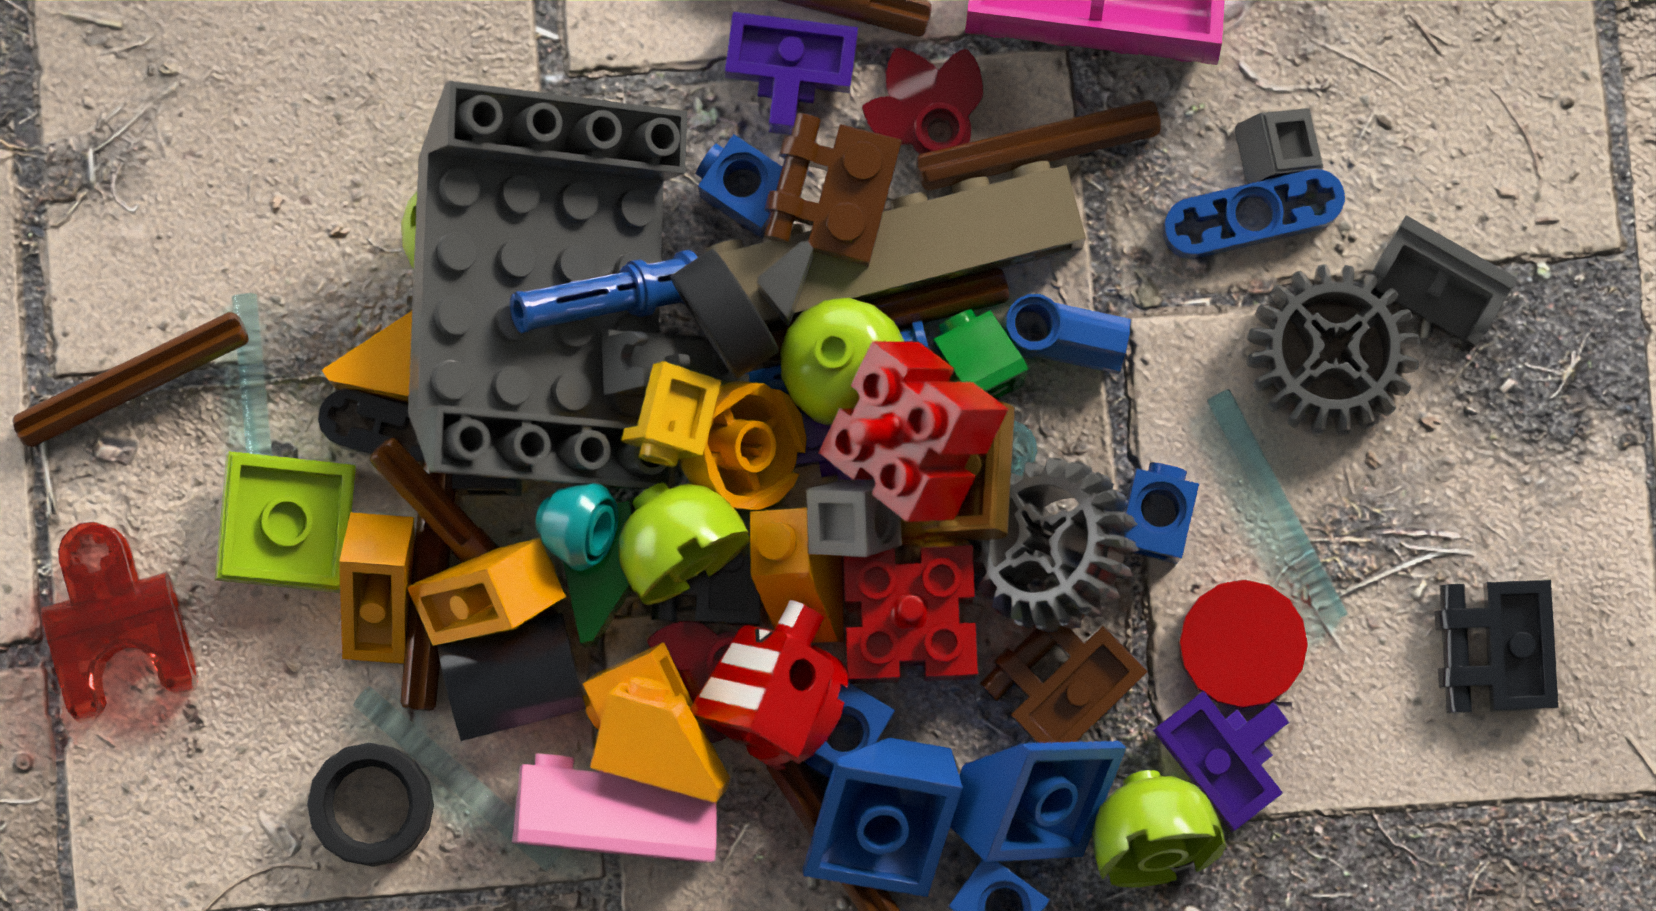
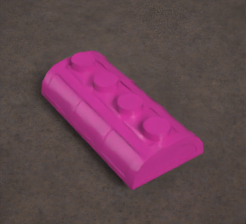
M969 0L965 33L1217 65L1222 47L1225 0Z

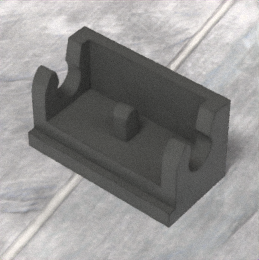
M1407 215L1396 228L1371 272L1378 276V282L1373 291L1383 296L1387 290L1395 289L1398 297L1394 303L1409 309L1412 313L1474 348L1481 337L1488 331L1518 279Z
M618 330L602 332L604 395L645 398L653 363L663 361L721 380L720 386L733 381L749 382V374L735 378L730 372H727L726 366L706 337Z

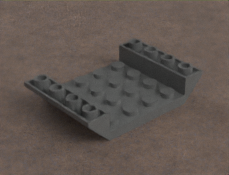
M457 81L445 83L418 158L408 414L429 472L580 485L597 483L605 487L646 490L658 483L664 482L669 490L675 488V466H664L643 460L639 457L641 448L621 441L624 428L638 426L644 398L604 395L602 332L618 330L659 333V307H656L652 315L644 317L632 315L626 310L520 333L516 329L511 317L510 298L514 292L518 291L526 292L573 281L620 273L622 266H625L629 261L641 259L646 264L661 262L664 181L685 174L687 111Z

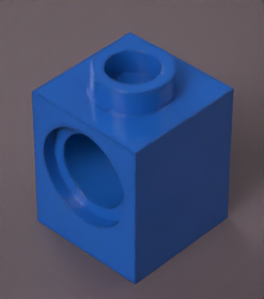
M733 134L724 148L715 143L697 168L695 175L702 179L698 185L699 196L763 239L770 215L764 208L769 191H776L782 166ZM746 169L754 172L761 180L758 190L748 197H736L730 194L725 188V182L734 171Z
M1151 462L1148 471L1136 469L1132 475L1127 496L1129 503L1124 509V513L1133 516L1134 521L1138 524L1124 536L1134 541L1139 548V551L1132 554L1178 564L1182 559L1199 488V483L1185 480L1186 470L1172 465ZM1153 494L1163 495L1170 499L1176 512L1174 522L1165 527H1156L1149 524L1141 512L1142 500Z
M849 682L848 688L840 684L838 699L844 702L841 716L851 717L859 723L863 732L860 744L851 751L840 752L831 748L827 741H825L810 758L804 761L806 765L829 779L835 760L877 743L895 712L894 709Z
M982 859L947 908L951 911H985L986 899L996 889L1013 891L1021 901V911H1042L1050 900L999 862H986Z

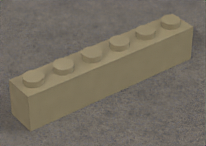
M1039 161L1014 169L1012 171L1013 179L990 184L986 176L976 177L951 186L953 192L951 195L928 200L926 192H919L892 200L890 202L892 210L884 211L869 266L813 252L814 259L792 319L798 318L804 310L823 300L851 298L863 302L993 268L1006 269L1083 249L1086 236L1067 166L1064 165L1051 169L1049 161ZM793 224L788 243L769 239L767 242L744 247L743 240L737 239L712 245L706 249V252L713 249L719 254L753 303L765 325L768 326L783 321L758 292L757 277L801 241H809L811 230L806 231L804 224Z

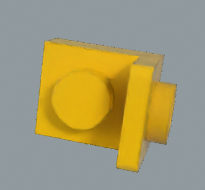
M664 361L653 363L638 426L624 428L621 441L641 448L639 453L641 459L664 466H677L678 459L703 456L721 380Z

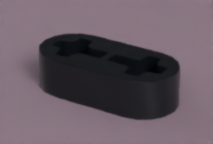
M350 389L333 392L325 398L319 408L318 415L320 429L331 443L342 449L369 457L383 442L392 438L382 435L385 425L405 430L411 421L408 414V406ZM349 403H356L357 413L362 418L375 423L372 431L351 427L348 435L342 436L339 435L340 426L332 420V415L335 410L345 412ZM412 445L409 449V454L422 465L425 458L421 447Z

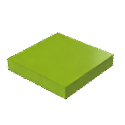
M229 451L226 454L215 581L340 593L339 560L350 512H352L356 465Z

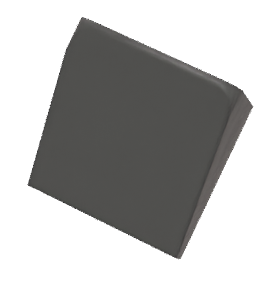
M1310 108L1263 112L1235 126V135L1248 184L1310 169L1324 168Z
M801 241L757 277L758 292L787 326L791 323L814 259L813 247L808 241Z

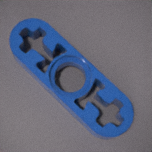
M1310 169L1186 198L1177 202L1169 210L1163 224V238L1167 247L1175 255L1185 259H1197L1321 230L1331 225L1342 211L1345 202V192L1339 179L1332 173L1322 169ZM1308 184H1315L1318 193H1329L1331 200L1324 205L1322 215H1314L1311 206H1303L1291 209L1288 214L1293 223L1286 225L1282 223L1283 204L1275 191L1282 189L1286 191L1285 203L1304 197ZM1256 197L1267 203L1271 210V222L1266 228L1260 231H1249L1238 223L1235 215L1236 206L1245 198ZM1214 205H1225L1224 224L1232 236L1231 238H1221V226L1203 231L1199 244H1191L1188 235L1177 236L1175 228L1182 225L1185 213H1193L1196 222H1205L1216 219L1218 212Z

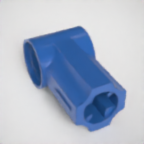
M1028 294L1018 298L1010 306L1001 326L1023 359L1039 357L1119 374L1127 350L1131 319L1055 303L1051 298L1041 294ZM1024 312H1033L1040 315L1047 325V337L1038 342L1023 339L1015 327V318Z

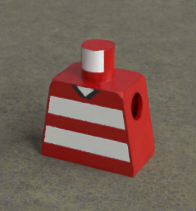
M790 600L775 630L749 625L739 629L691 705L690 710L694 717L735 743L799 758L834 672L833 662L810 647L824 617L810 607Z

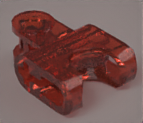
M84 522L70 528L62 537L58 548L59 564L69 599L42 607V621L65 706L69 714L78 723L94 720L103 713L107 704L103 689V673L106 664L116 653L126 648L140 649L150 657L156 668L160 684L168 691L179 695L195 691L198 685L199 674L177 593L168 572L139 579L132 548L127 538L115 528L97 522ZM92 540L98 545L109 548V555L100 559V570H97L95 566L83 564L82 556L91 552L90 541Z

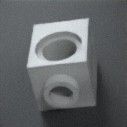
M839 480L807 489L808 554L867 557L901 546V517L871 494L876 485L875 481Z

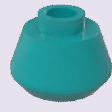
M595 483L563 487L558 489L552 497H546L541 503L536 516V529L541 534L542 543L545 548L572 569L582 571L600 563L610 550L617 530L618 507L615 499L604 485Z

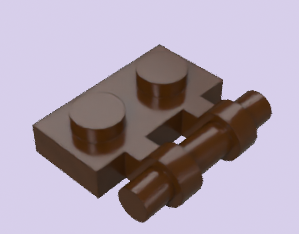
M797 113L791 136H784L779 156L784 158L776 191H769L764 208L770 214L764 237L773 241L788 243L794 221L812 226L808 242L813 247V252L869 266L902 140L840 124L834 148L826 147L816 143L821 119L812 115ZM809 167L827 171L819 203L801 198Z
M1060 625L1057 632H1045L1036 628L1013 651L1006 648L993 660L996 667L979 684L996 702L1014 685L1028 697L1010 717L1036 743L1076 742L1148 671L1104 626L1084 643L1072 629ZM1056 645L1069 659L1042 683L1030 669Z

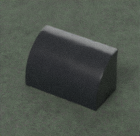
M562 613L523 622L513 629L437 645L444 682L461 741L586 709L581 678Z

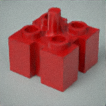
M872 341L851 384V387L858 391L859 401L855 409H839L818 453L853 480H875L876 485L871 494L906 522L954 520L976 477L965 466L971 454L988 453L1009 409L973 382H948L955 368L920 342Z
M972 545L921 547L919 554L920 563L895 564V548L867 557L843 556L845 608L861 607L862 627H846L849 683L899 682V666H924V681L976 679L978 675L976 623H959V604L972 603L975 597Z

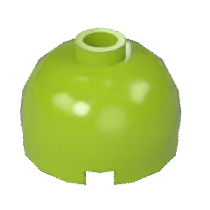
M851 298L823 300L804 310L788 328L780 351L782 381L797 407L815 422L829 426L828 424L832 425L840 408L855 409L860 397L858 391L852 388L851 384L871 342H905L894 321L876 306Z
M662 482L646 489L632 502L637 511L624 523L618 542L619 563L628 583L644 604L660 603L690 589L691 587L686 580L703 570H706L708 577L723 568L749 543L750 537L747 534L749 532L744 525L745 523L730 503L711 489L701 485L685 484L669 490L666 483Z
M1155 770L1140 771L1126 777L1123 780V787L1115 790L1100 806L1092 831L1093 849L1099 874L1102 879L1109 874L1111 885L1117 887H1146L1177 880L1176 873L1170 868L1182 866L1193 861L1195 870L1198 872L1219 859L1226 848L1220 822L1207 796L1196 785L1176 777L1161 776Z

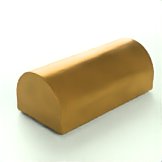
M1003 401L999 402L1009 410L988 453L971 454L965 468L976 477L955 519L939 521V532L969 540H996L1007 536L1015 408Z

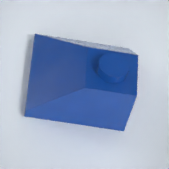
M889 737L837 758L802 868L803 876L928 897L963 788L951 748Z
M1120 741L1022 743L963 764L959 774L963 788L950 828L986 862L1083 857L1092 836L1096 815L1108 796L1127 747Z

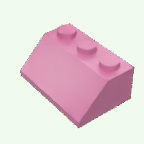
M536 754L535 765L523 764L520 766L512 844L697 863L715 862L717 802H710L600 770L599 772L573 770V757Z

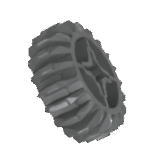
M1326 264L1319 265L1315 270L1316 286L1311 285L1307 276L1302 271L1295 272L1291 277V284L1296 295H1293L1285 287L1279 284L1271 290L1270 295L1280 310L1261 304L1255 312V316L1270 328H1251L1247 335L1248 341L1265 347L1263 351H1256L1248 355L1246 359L1247 366L1253 368L1268 367L1269 371L1254 381L1253 386L1255 390L1264 391L1275 385L1279 391L1268 403L1267 407L1271 412L1278 411L1287 400L1296 407L1288 418V425L1295 428L1303 420L1305 413L1314 415L1311 425L1312 434L1318 436L1324 433L1328 417L1334 418L1335 430L1338 436H1347L1350 433V415L1354 414L1358 424L1364 430L1372 428L1375 425V418L1370 406L1372 405L1381 414L1389 416L1396 410V406L1386 391L1398 396H1406L1411 389V385L1407 380L1397 375L1396 372L1414 373L1419 367L1417 359L1400 354L1401 350L1416 347L1420 342L1418 334H1399L1397 329L1407 324L1413 318L1409 309L1401 310L1392 315L1387 308L1398 297L1397 291L1391 288L1379 300L1370 293L1377 285L1378 276L1370 273L1360 287L1352 285L1355 274L1354 267L1345 265L1342 268L1338 277V283H1332L1331 272ZM1321 302H1337L1351 306L1358 310L1359 313L1345 323L1336 324L1328 322L1318 312L1312 315L1306 307ZM1288 320L1300 330L1297 335L1302 339L1307 350L1306 361L1292 376L1286 367L1282 352V338ZM1372 326L1377 330L1383 349V362L1377 381L1366 371L1369 366L1363 360L1359 351L1360 339ZM1350 331L1355 332L1345 344L1346 348L1340 355L1345 362L1344 364H1338L1337 358H1335L1331 364L1324 361L1316 370H1311V367L1320 358V353L1325 347L1321 339L1322 337H1328L1330 344L1334 337L1341 340ZM1332 377L1344 383L1347 388L1353 385L1360 395L1349 399L1333 400L1321 398L1305 389L1320 378Z
M1048 458L1045 466L1037 462H1025L1023 477L1011 473L1007 536L996 540H967L973 549L982 553L973 561V572L984 577L977 589L981 591L983 596L993 600L991 607L998 614L1008 618L1011 617L1015 624L1027 629L1037 627L1045 632H1057L1060 625L1069 629L1081 628L1083 614L1091 618L1103 617L1100 604L1102 597L1110 600L1121 599L1117 588L1113 584L1118 576L1122 578L1134 576L1130 568L1122 563L1124 555L1139 551V548L1134 541L1124 536L1138 524L1134 521L1133 516L1123 512L1129 501L1125 498L1124 494L1113 489L1114 483H1112L1108 476L1100 472L1094 473L1090 466L1082 462L1076 461L1074 463L1071 461L1069 464L1060 458ZM1075 498L1079 502V505L1070 512L1062 509L1053 515L1046 509L1047 505L1062 499ZM1050 575L1058 578L1061 583L1053 589L1035 593L1027 586L1036 578L1044 580Z

